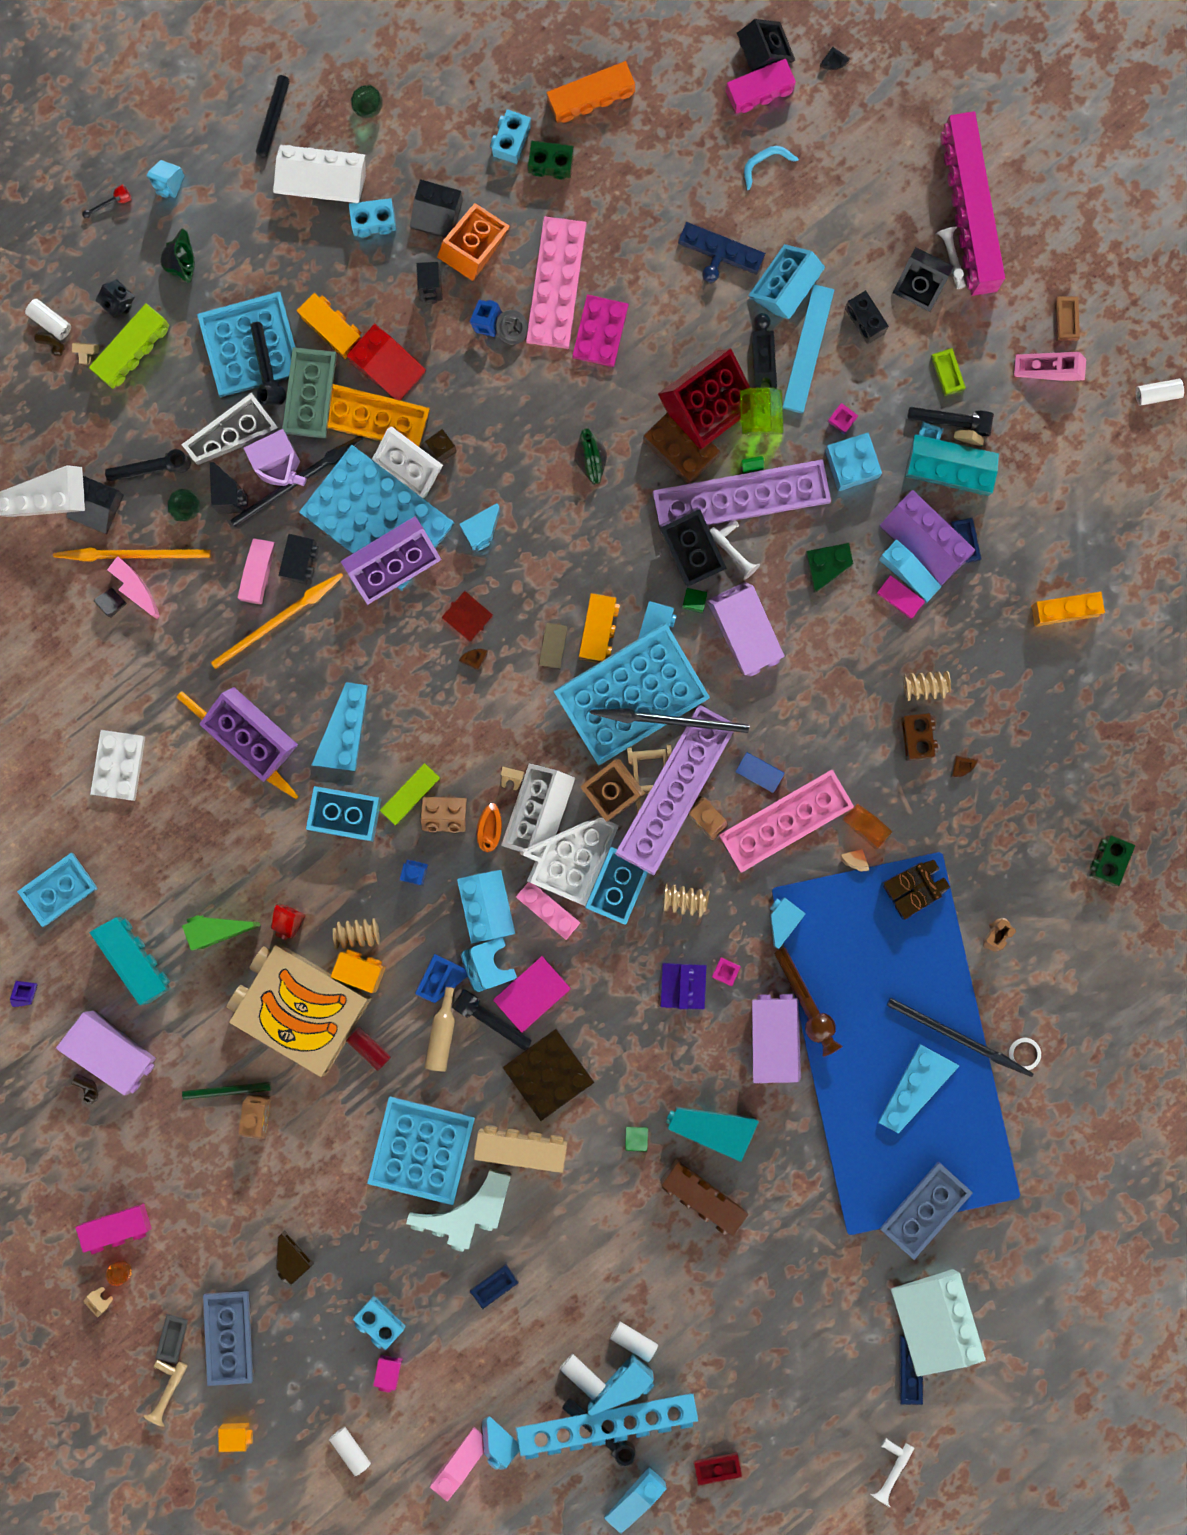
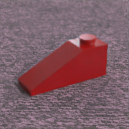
M276 905L271 929L275 930V935L281 939H293L306 915L287 905Z

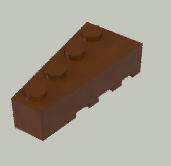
M677 1159L674 1160L660 1180L662 1189L671 1196L673 1194L681 1199L680 1202L687 1208H694L699 1212L697 1215L706 1222L711 1220L717 1225L715 1228L725 1236L728 1233L734 1236L749 1215L746 1210Z

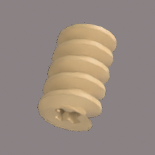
M939 671L935 672L934 677L931 672H928L925 677L923 673H918L917 678L913 673H910L908 679L904 674L903 684L907 701H910L912 695L918 701L920 694H923L925 700H928L930 693L933 699L937 698L938 693L941 694L942 699H945L946 693L951 691V680L948 671H945L943 676Z
M666 883L662 903L664 911H667L672 906L673 913H676L678 907H680L682 914H685L686 910L689 909L690 915L693 916L695 911L698 910L699 917H702L707 910L709 891L707 890L705 896H703L702 889H699L695 895L693 888H690L686 893L685 887L681 886L677 892L676 885H672L671 889L668 890Z
M375 918L372 919L371 925H368L366 919H364L362 926L355 920L353 927H351L349 921H346L345 927H342L341 923L337 922L336 928H333V944L335 949L339 948L340 943L343 949L348 947V943H350L352 948H356L357 942L360 947H364L366 941L369 946H373L375 940L378 946H380L379 928Z

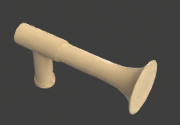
M158 1359L154 1368L171 1375V1378L155 1410L149 1415H144V1418L163 1427L165 1426L162 1421L164 1410L175 1388L178 1386L187 1365L178 1362L175 1368Z

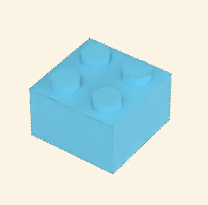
M869 432L827 445L824 451L838 491L879 479L882 474Z

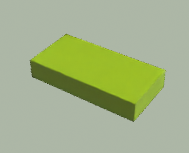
M953 348L932 354L931 359L944 396L965 390L966 387Z

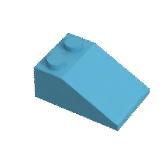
M632 1353L605 1383L606 1386L594 1400L591 1399L588 1402V1413L592 1416L636 1399L642 1393L646 1395L654 1386L652 1383L654 1381L653 1370L637 1355Z

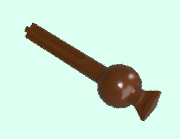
M786 947L776 951L774 955L809 1019L805 1024L807 1036L813 1042L822 1043L823 1057L835 1053L843 1047L832 1037L836 1032L835 1021L826 1013L820 1014Z

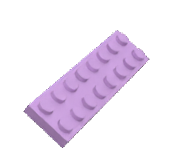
M823 459L653 490L659 525L697 507L701 510L708 526L831 503Z
M698 705L691 717L694 719L731 722L701 705ZM686 726L615 853L617 856L655 875L731 738L733 731Z

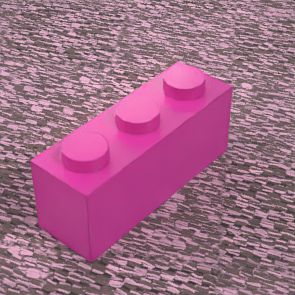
M783 59L727 82L726 93L735 114L739 112L746 113L756 105L770 103L773 98L788 96L793 92L796 80L787 60Z
M144 1203L75 1227L83 1253L90 1251L91 1254L103 1251V1246L109 1244L112 1247L125 1243L124 1239L133 1237V1240L146 1237V1232L152 1229Z

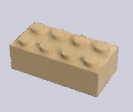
M485 1126L484 1129L480 1128L478 1132L474 1160L563 1173L568 1141H563L564 1137L551 1135L549 1139L542 1138L540 1133L529 1132L528 1135H522L519 1130L507 1129L506 1132L498 1131V1127Z

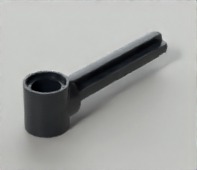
M261 322L251 323L250 328L262 384L258 387L256 393L257 400L261 405H282L285 401L286 393L285 389L278 382L274 381L263 325Z
M909 407L907 417L909 420L970 428V430L975 431L979 435L988 437L991 436L994 413L975 411L973 415Z
M173 449L162 458L108 468L105 470V477L107 481H114L163 470L185 472L190 468L191 460L181 450ZM182 456V463L176 466L175 459Z
M466 989L462 990L452 1005V1008L464 1017L468 1018L472 1015L522 1050H526L532 1042L530 1038L479 1005L480 999Z
M570 1398L562 1406V1409L571 1417L588 1414ZM582 1425L586 1430H588L591 1433V1428L589 1425ZM601 1425V1429L605 1434L610 1433L609 1430ZM614 1438L605 1440L606 1444L604 1445L612 1451L610 1455L615 1458L619 1465L629 1466L634 1462L636 1450L632 1443L626 1440L614 1442ZM620 1450H630L631 1457L623 1459L619 1455Z

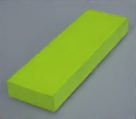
M424 763L379 811L396 826L441 778Z

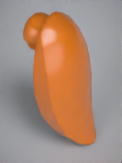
M494 803L488 804L485 807L477 824V842L480 849L484 852L493 851L501 838L502 819L500 811Z

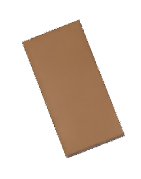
M1078 296L1056 297L1057 341H1078L1080 339Z

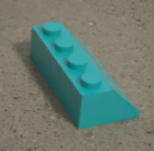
M914 435L904 477L989 496L993 493L999 453Z
M115 917L89 933L138 1004H150L171 989L168 985L170 980L164 972L160 973L156 968L158 964L151 954L147 955L143 949L145 944L140 937H135L131 932L133 927L126 918Z

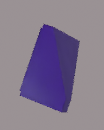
M15 981L10 997L12 1007L31 1005L38 984Z

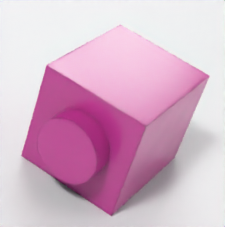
M380 1355L373 1386L378 1387V1390L382 1392L396 1390L403 1359Z

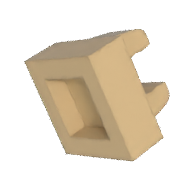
M72 343V352L79 353L80 364H91L92 355L99 353L100 344Z
M502 767L501 786L506 788V783L513 781V790L517 791L524 779L525 772Z
M104 1287L92 1291L83 1300L97 1317L108 1308L113 1300L112 1296L107 1300L101 1299L100 1295L105 1290Z

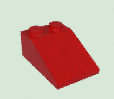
M375 323L347 355L349 362L389 396L399 401L403 399L426 372L422 365Z

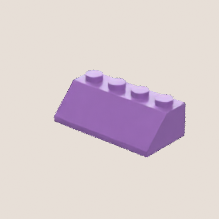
M914 490L880 524V527L894 540L897 539L914 554L941 586L975 552V549Z
M414 516L343 559L341 563L368 605L442 559L422 525Z
M235 687L221 693L199 724L263 782L288 759L298 746L294 740Z

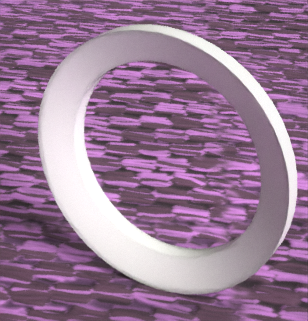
M1017 1039L1010 1046L1009 1058L1015 1061L1013 1053L1018 1044L1022 1042L1031 1043L1036 1048L1037 1058L1033 1064L1023 1066L1027 1070H1031L1040 1062V1047L1032 1039Z

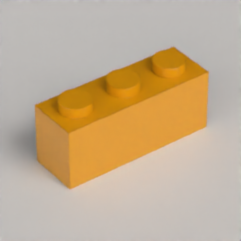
M313 293L296 311L299 317L346 360L348 353L360 341L362 333L355 325L349 326L345 322L346 317L339 310L333 311L329 307L331 303L323 295L319 297L316 293Z
M1101 591L1037 601L1031 605L1035 627L1094 618L1105 613Z
M591 593L579 660L600 663L611 656L612 647L608 646L609 638H614L616 626L612 625L613 617H618L620 604H616L617 598Z

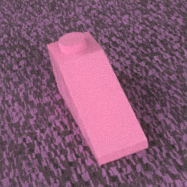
M1080 352L1018 354L1015 359L1014 376L1057 381L1085 380L1086 358Z
M475 1427L431 1481L430 1488L447 1502L484 1453L483 1434Z

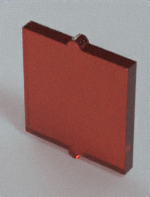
M464 591L455 602H451V607L441 618L471 642L480 631L484 630V626L494 615Z

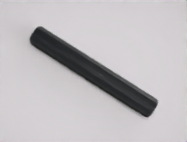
M279 75L256 148L258 156H268L290 82L287 76Z

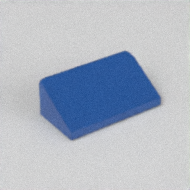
M748 752L745 753L736 770V773L774 793L785 774Z

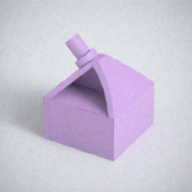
M283 429L244 447L254 471L262 481L279 486L293 485L294 483L305 486L307 478L299 476L295 472L300 464V460Z

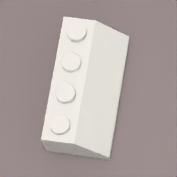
M280 145L276 157L273 191L277 194L359 203L366 178L365 155Z
M529 763L501 846L521 852L555 836L559 829L575 777Z

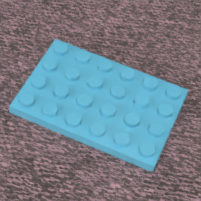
M353 445L350 446L299 511L302 516L352 554L414 516L422 525L435 548L455 524L451 519ZM411 579L399 585L397 588L403 591V589L406 587V585L410 582Z
M667 623L662 624L553 691L598 766L667 724L640 721L624 723L590 714V710L630 708L639 713L680 717L710 698Z

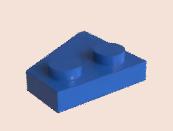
M433 954L415 994L436 1003L444 996L446 987L455 988L468 977L466 969Z

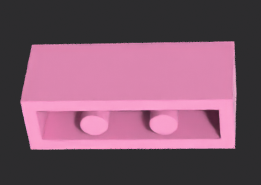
M528 882L516 896L518 900L565 940L568 939L580 924L575 917L537 885Z

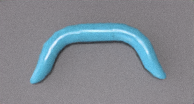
M771 146L750 158L745 165L744 177L747 190L751 188L753 182L752 168L769 156L780 154L790 161H798L799 159L781 146Z

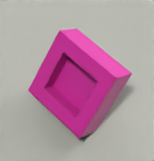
M841 403L828 419V423L845 435L858 418V415Z
M720 957L712 978L732 986L741 966Z

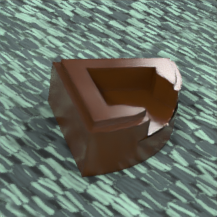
M485 649L470 650L461 656L459 662L479 671L488 651Z
M956 755L951 777L957 778L967 775L975 768L978 760Z

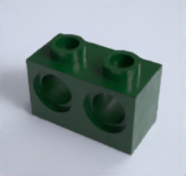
M531 141L528 173L536 177L553 176L558 180L571 178L574 146ZM542 157L545 159V161L543 163H537L535 162V159ZM559 160H564L567 162L564 166H559L556 164V162Z
M1112 835L1105 836V839L1102 838L1097 848L1100 851L1097 859L1094 858L1089 870L1092 871L1090 877L1112 886H1120L1136 845ZM1112 844L1117 845L1119 848V853L1116 856L1110 852ZM1105 864L1111 868L1109 876H1105L1102 872Z

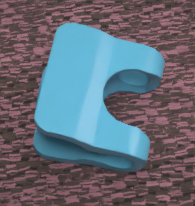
M503 937L474 946L462 952L461 958L472 989L475 992H480L517 978L514 969L503 971L497 968L494 963L496 951L506 946Z

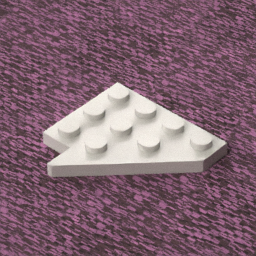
M597 816L520 852L521 855L535 860L527 882L586 906L619 825L611 821L606 822L604 818Z

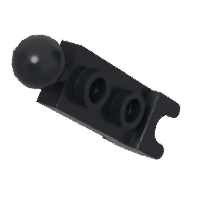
M760 313L754 318V325L758 331H752L754 391L756 393L760 391L761 383L763 382L769 383L772 392L777 390L774 330L767 331L771 320L765 313Z

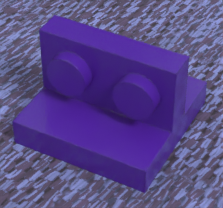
M662 963L660 1007L705 1009L707 965Z

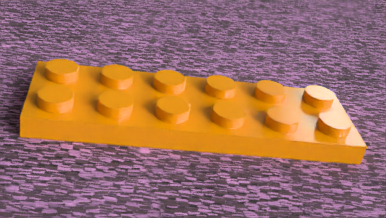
M333 384L328 428L382 441L387 429L393 427L420 447L430 408Z

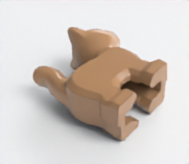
M997 919L989 924L991 931L983 940V946L993 952L1003 950L1007 945L1005 940L1008 937L1012 938L1016 930L1007 919Z

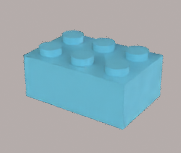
M314 786L306 830L374 842L382 799Z
M610 847L585 908L626 925L648 872L615 854L617 849Z

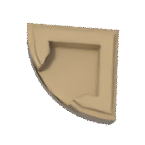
M955 430V439L964 443L983 446L984 438L975 431Z
M862 849L841 855V859L846 866L858 869V871H869V866Z

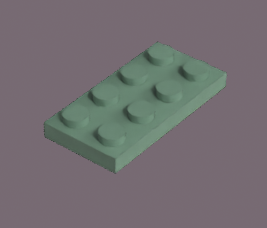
M293 347L282 428L286 434L326 438L337 357L336 352Z

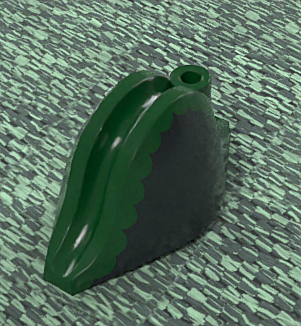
M182 228L173 241L166 243L160 262L166 272L173 276L181 277L182 280L190 283L195 267L194 255L188 232Z
M589 428L582 429L575 451V460L592 484H598L601 482L606 465L607 452L603 444Z

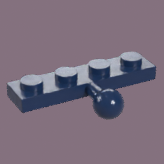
M689 222L685 223L678 240V244L713 257L710 266L705 267L702 272L703 279L708 283H714L719 278L718 267L721 261L757 275L765 257V253Z

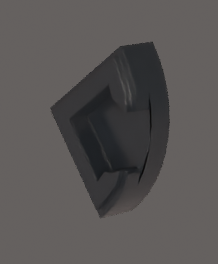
M832 47L821 62L820 67L827 70H837L848 64L850 58Z

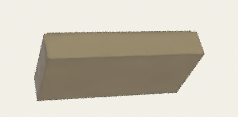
M546 622L539 666L561 669L568 626Z

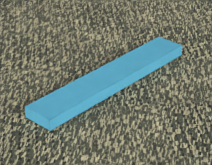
M813 285L782 409L802 414L804 412L835 289Z

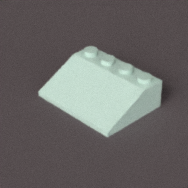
M951 1269L891 1288L917 1377L964 1368L986 1361L959 1272Z

